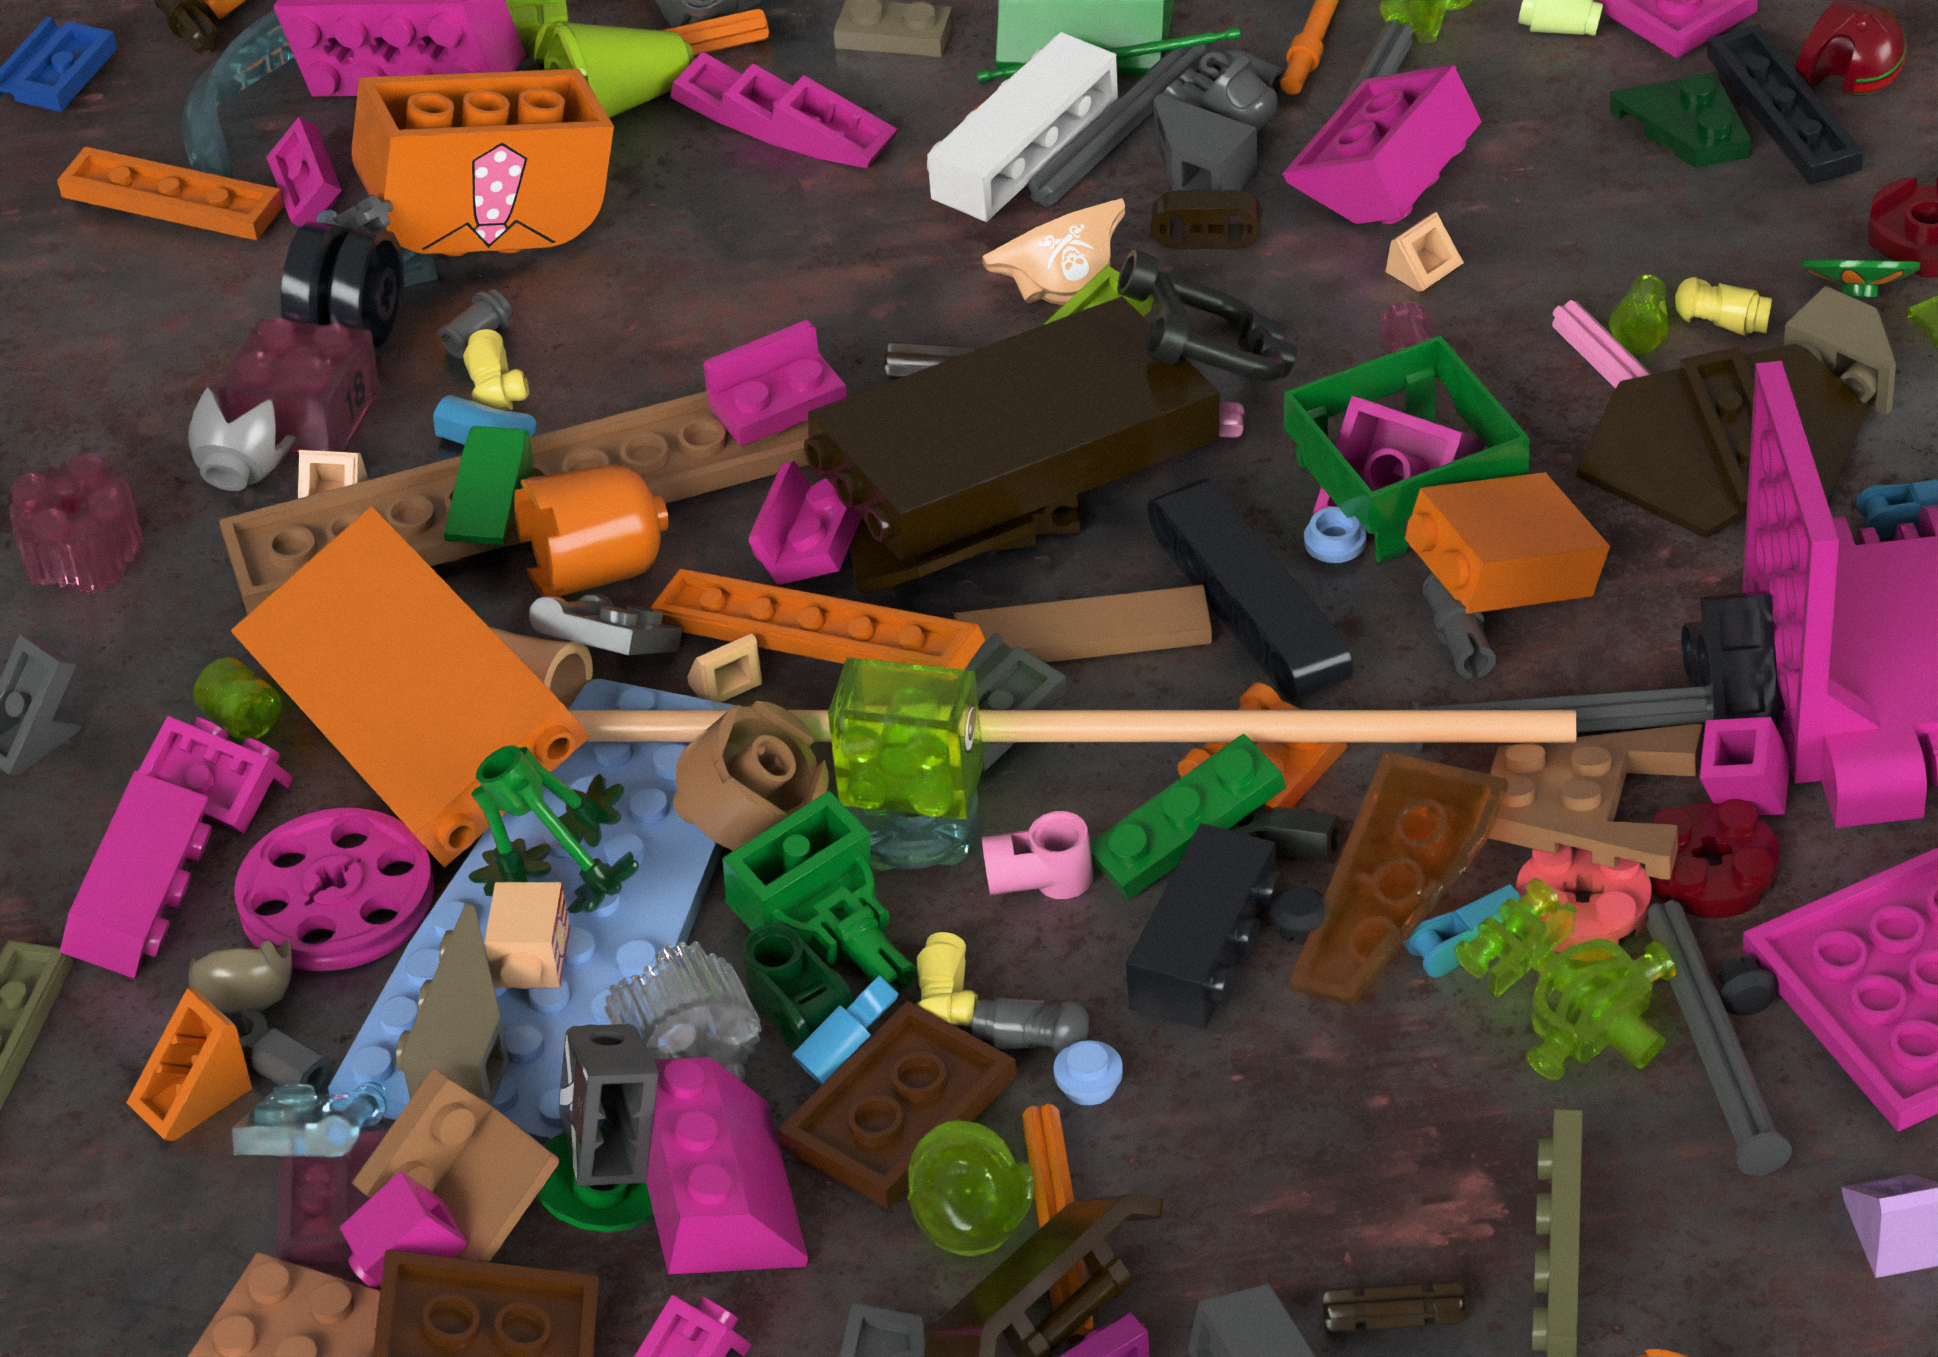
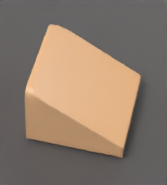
M752 633L695 658L687 678L690 688L698 698L723 702L763 684L757 640Z

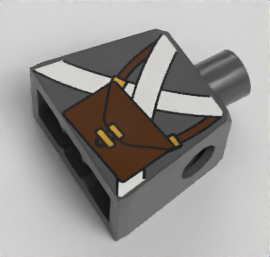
M589 1024L572 1026L566 1031L559 1092V1113L577 1186L646 1183L659 1073L636 1026L630 1024ZM608 1118L613 1122L615 1128L611 1132L602 1135L598 1119Z

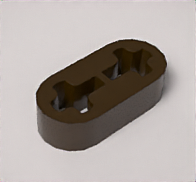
M1169 191L1160 195L1153 204L1151 232L1154 239L1167 248H1246L1253 244L1260 235L1262 209L1260 202L1253 195L1244 191ZM1171 216H1182L1183 224L1173 223ZM1229 216H1240L1241 223H1231Z

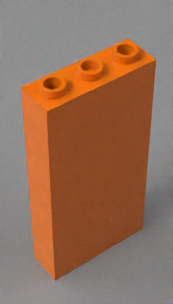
M372 506L230 630L444 868L489 829L484 811L471 795L475 788L481 786L476 779V771L487 756L505 746L513 745L519 748L525 746L539 764L549 772H552L590 738L589 734L565 705ZM499 810L502 817L506 812Z

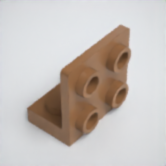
M433 1067L352 1184L366 1196L372 1198L400 1171L404 1172L444 1200L469 1244L454 1258L490 1262L557 1167L559 1158L487 1100Z

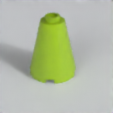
M556 21L542 25L537 33L534 46V61L544 60V70L580 69L609 118L671 92L673 82L694 61V54L690 44L687 41H683L678 33L672 31Z

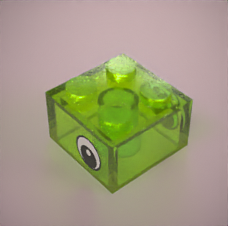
M847 657L828 710L839 801L844 806L967 820L984 766L975 671Z

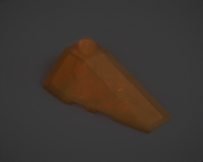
M1384 751L1323 898L1325 909L1323 922L1317 929L1309 932L1288 985L1294 991L1354 1005L1486 844L1509 787L1507 779Z

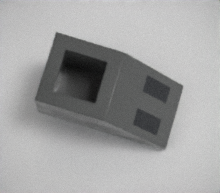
M1160 93L1153 99L1156 147L1172 191H1241L1258 173L1256 127Z

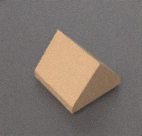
M1434 212L1391 240L1385 272L1420 292L1464 262L1437 212Z
M299 450L298 499L369 480L361 453Z

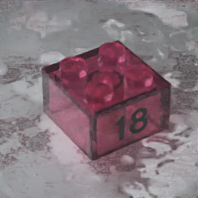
M260 318L218 385L222 414L226 422L231 423L261 403L271 400L274 407L276 424L275 446L286 435H291L297 438L289 452L299 453V450L343 452L380 388L371 331L346 328L336 324L317 325L291 322L283 318Z

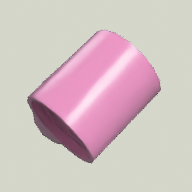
M1054 811L1036 819L1029 830L982 837L990 896L1039 889L1043 894L1054 899H1070L1080 896L1093 883L1094 870L1088 828L1085 821L1077 814L1068 811Z

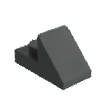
M19 634L0 676V769L13 776L22 774L79 733L84 726L82 722L59 707L77 664L38 637Z

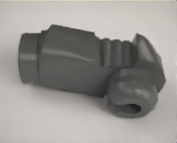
M999 997L997 1000L981 999L974 1011L972 1033L974 1037L987 1041L998 1050L1049 1046L1054 1048L1056 1054H1059L1064 1048L1071 1046L1073 1043L1086 1041L1089 1031V1017L1085 1008L1074 1001H1065L1058 1006L1051 1007L1046 1005V1000Z

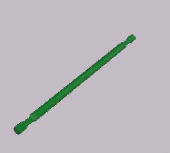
M1240 27L1228 29L1225 32H1208L1107 49V51L1115 53L1116 59L1210 44L1216 40L1241 38ZM1026 63L1007 66L994 71H977L978 81H990L997 77H1012Z

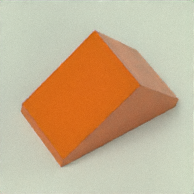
M186 989L126 1102L164 1140L175 1141L253 1089L236 1025L197 989Z

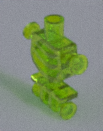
M1533 878L1526 884L1527 893L1518 901L1507 899L1499 907L1500 915L1504 920L1502 923L1487 917L1478 925L1479 935L1470 943L1460 941L1454 947L1455 956L1460 964L1477 978H1482L1488 973V963L1498 955L1501 958L1490 969L1488 990L1496 998L1532 967L1534 971H1538L1540 977L1532 998L1530 1018L1534 1031L1545 1041L1541 1047H1531L1526 1053V1059L1535 1071L1550 1080H1559L1565 1073L1563 1063L1569 1055L1586 1064L1610 1044L1637 1069H1642L1658 1055L1665 1044L1666 1038L1646 1022L1641 1015L1650 1006L1652 982L1660 977L1664 980H1670L1676 976V967L1668 951L1659 942L1653 941L1646 945V954L1633 961L1618 944L1599 938L1573 945L1560 954L1554 952L1553 949L1575 930L1577 909L1569 902L1561 907L1555 892L1540 879ZM1545 913L1552 915L1544 923L1539 920ZM1513 933L1519 936L1523 941H1520ZM1555 988L1559 990V993H1563L1556 1013L1549 1009L1546 1001ZM1579 1007V1010H1582V1012L1579 1016L1576 1025L1574 1026L1573 1024L1569 1023V1020L1572 1014L1575 1012V1010Z

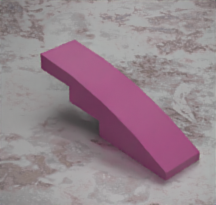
M703 51L673 82L670 98L700 114L765 143L816 159L868 168L896 137L898 130L805 75H802L792 86L754 63L741 74Z

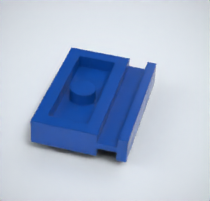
M47 16L0 67V98L5 93L14 96L16 102L62 112L118 49L114 31L67 21L63 26L56 25L54 18Z

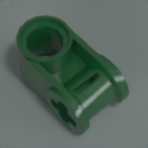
M767 924L756 928L747 936L743 944L748 997L752 1004L776 1027L782 1039L793 1051H796L839 1005L847 1009L855 1001L852 991L841 975L834 969L829 968L801 938L799 933L791 927L781 924Z

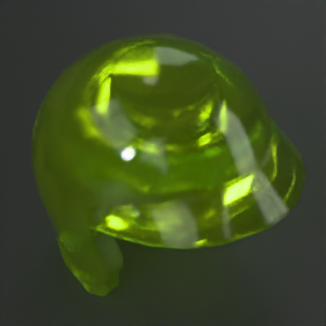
M954 1120L937 1125L919 1141L911 1156L908 1169L909 1194L907 1197L914 1219L922 1233L929 1240L952 1254L976 1256L997 1249L1011 1237L1018 1224L1030 1209L1034 1195V1175L1030 1164L1025 1162L1015 1163L1006 1143L994 1131L980 1123Z

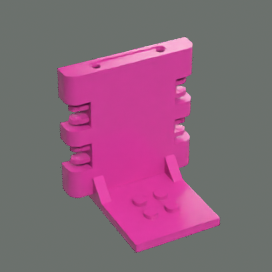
M1782 361L1755 363L1742 593L1766 591L1771 594L1779 723L1777 726L1780 736L1791 756L1790 769L1794 783L1821 781L1835 828L1924 818L1927 795L1926 769H1928L1930 778H1932V784L1938 787V505L1923 506L1921 508L1918 532L1913 523L1898 524L1895 532V541L1880 542L1874 527L1860 528L1856 532L1857 545H1855L1846 517L1844 515H1831Z

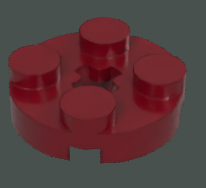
M1917 177L1903 178L1886 185L1873 197L1868 222L1867 240L1871 247L1877 249L1893 261L1920 262V270L1914 274L1926 278L1938 277V177L1936 186H1917Z
M1732 799L1723 804L1696 803L1680 808H1665L1656 813L1652 819V824L1678 825V850L1671 879L1649 877L1651 891L1665 903L1668 895L1675 901L1685 903V913L1701 918H1727L1752 910L1760 904L1761 893L1766 891L1770 885L1773 889L1776 884L1780 858L1778 841L1769 826L1758 819V811L1751 803L1741 799ZM1700 856H1720L1722 857L1721 864L1709 865L1708 860L1706 858H1701Z

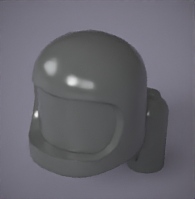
M1245 53L1237 58L1215 81L1201 73H1197L1190 67L1162 93L1168 97L1256 127V133L1265 128L1271 121L1278 106V97L1272 86L1266 85L1256 75L1252 66V60Z

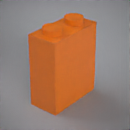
M1546 472L1420 488L1412 516L1407 523V531L1404 538L1453 598L1460 600L1466 607L1465 612L1467 614L1592 597L1610 549V545Z

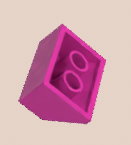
M1454 64L1364 79L1282 174L1289 185L1354 224L1381 221L1382 224H1392L1402 220L1411 213L1413 209L1412 204L1426 188L1437 182L1440 177L1439 172L1453 156L1459 154L1466 147V140L1482 121Z
M711 1057L653 1059L659 1074L646 1183L668 1275L806 1267L808 1254L768 1102Z

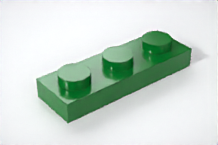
M1243 733L1090 842L1092 862L1129 901L1178 866L1200 823L1228 830L1287 788L1282 772Z

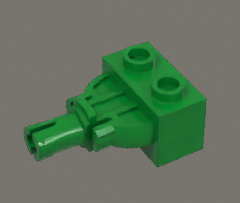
M830 790L723 857L726 904L751 931L767 924L789 926L797 931L811 949H815L827 963L833 964L837 961V957L842 962L853 961L872 982L880 975L896 992L897 988L891 983L892 981L904 990L915 978L916 966L908 961L882 932L887 928L890 916L889 911L876 898L875 880L871 871L870 832Z

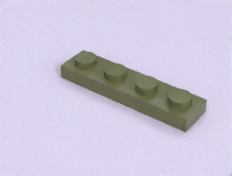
M1554 1109L1553 1138L1539 1137L1538 1180L1552 1181V1192H1537L1536 1236H1550V1249H1535L1534 1292L1548 1293V1307L1533 1306L1532 1350L1547 1351V1357H1576L1583 1110Z

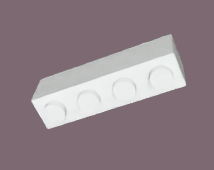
M1060 32L1045 47L1036 51L1031 59L1010 79L1002 82L997 91L976 110L971 111L964 121L946 138L937 142L932 147L931 151L927 154L931 199L988 222L1039 171L1118 99L1116 54Z

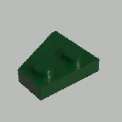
M1716 72L1702 75L1693 74L1681 79L1610 92V111L1612 115L1621 119L1630 114L1644 123V135L1660 146L1671 148L1677 157L1694 168L1746 159L1751 156V138Z

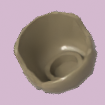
M289 940L283 941V945L274 948L272 942L263 941L258 949L232 948L213 951L199 960L197 957L192 958L189 966V985L191 989H197L223 1013L240 1015V1012L246 1009H254L260 1013L284 998L292 978L291 942Z

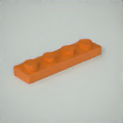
M86 146L57 179L62 198L256 241L284 207L279 188Z

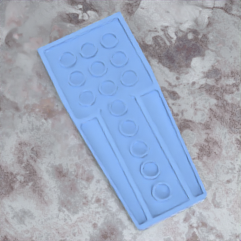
M593 679L585 684L568 710H729L737 705L605 679ZM584 742L567 760L551 772L570 789L583 791L584 793H587L590 783L597 774H601L606 780V789L615 784H621L624 787L623 795L612 806L620 812L621 820L614 825L600 824L602 837L598 846H589L584 838L580 845L593 860L600 858L604 864L608 863L611 867L626 853L631 852L634 860L639 863V867L632 877L621 882L622 889L620 893L613 896L605 894V898L595 911L586 912L583 910L576 914H571L567 911L570 932L560 988H494L510 1061L492 1105L543 1146L549 1139L564 1132L559 1113V1092L566 1031L572 1026L589 1024H630L637 1027L645 1042L660 1012L724 848L707 837L695 824L685 822L679 817L674 808L673 796L678 791L676 785L677 762L683 750L691 742ZM542 785L541 788L544 792L542 799L554 814L560 817L567 813L566 803ZM532 810L521 816H513L509 811L502 816V820L511 842L517 838L524 839L526 851L541 844H549L551 848L550 853L543 860L551 865L552 870L550 873L541 877H527L528 882H562L566 908H568L578 898L574 893L575 890L585 884L579 876L581 868ZM490 828L479 839L405 949L328 1087L332 1106L396 1120L410 1101L404 1071H399L396 1065L398 1041L404 1030H411L418 1014V999L421 987L425 980L433 979L440 963L439 953L442 938L447 930H454L465 904L475 906L484 944L493 896L485 895L483 888L486 883L470 881L469 874L477 869L488 866L482 854L485 851L496 848ZM598 1119L600 1127H602L605 1119Z

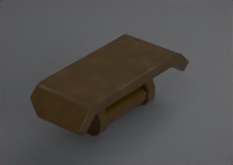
M1129 1194L1074 1201L1067 1204L931 1327L926 1337L924 1357H995L997 1336L1001 1332L1008 1340V1345L1016 1357H1053L1052 1352L1111 1297H1119L1132 1284L1129 1271L1120 1258L1115 1256L1104 1238L1122 1221H1142L1161 1218L1164 1200ZM1082 1259L1088 1267L1091 1277L1034 1328L1024 1311Z

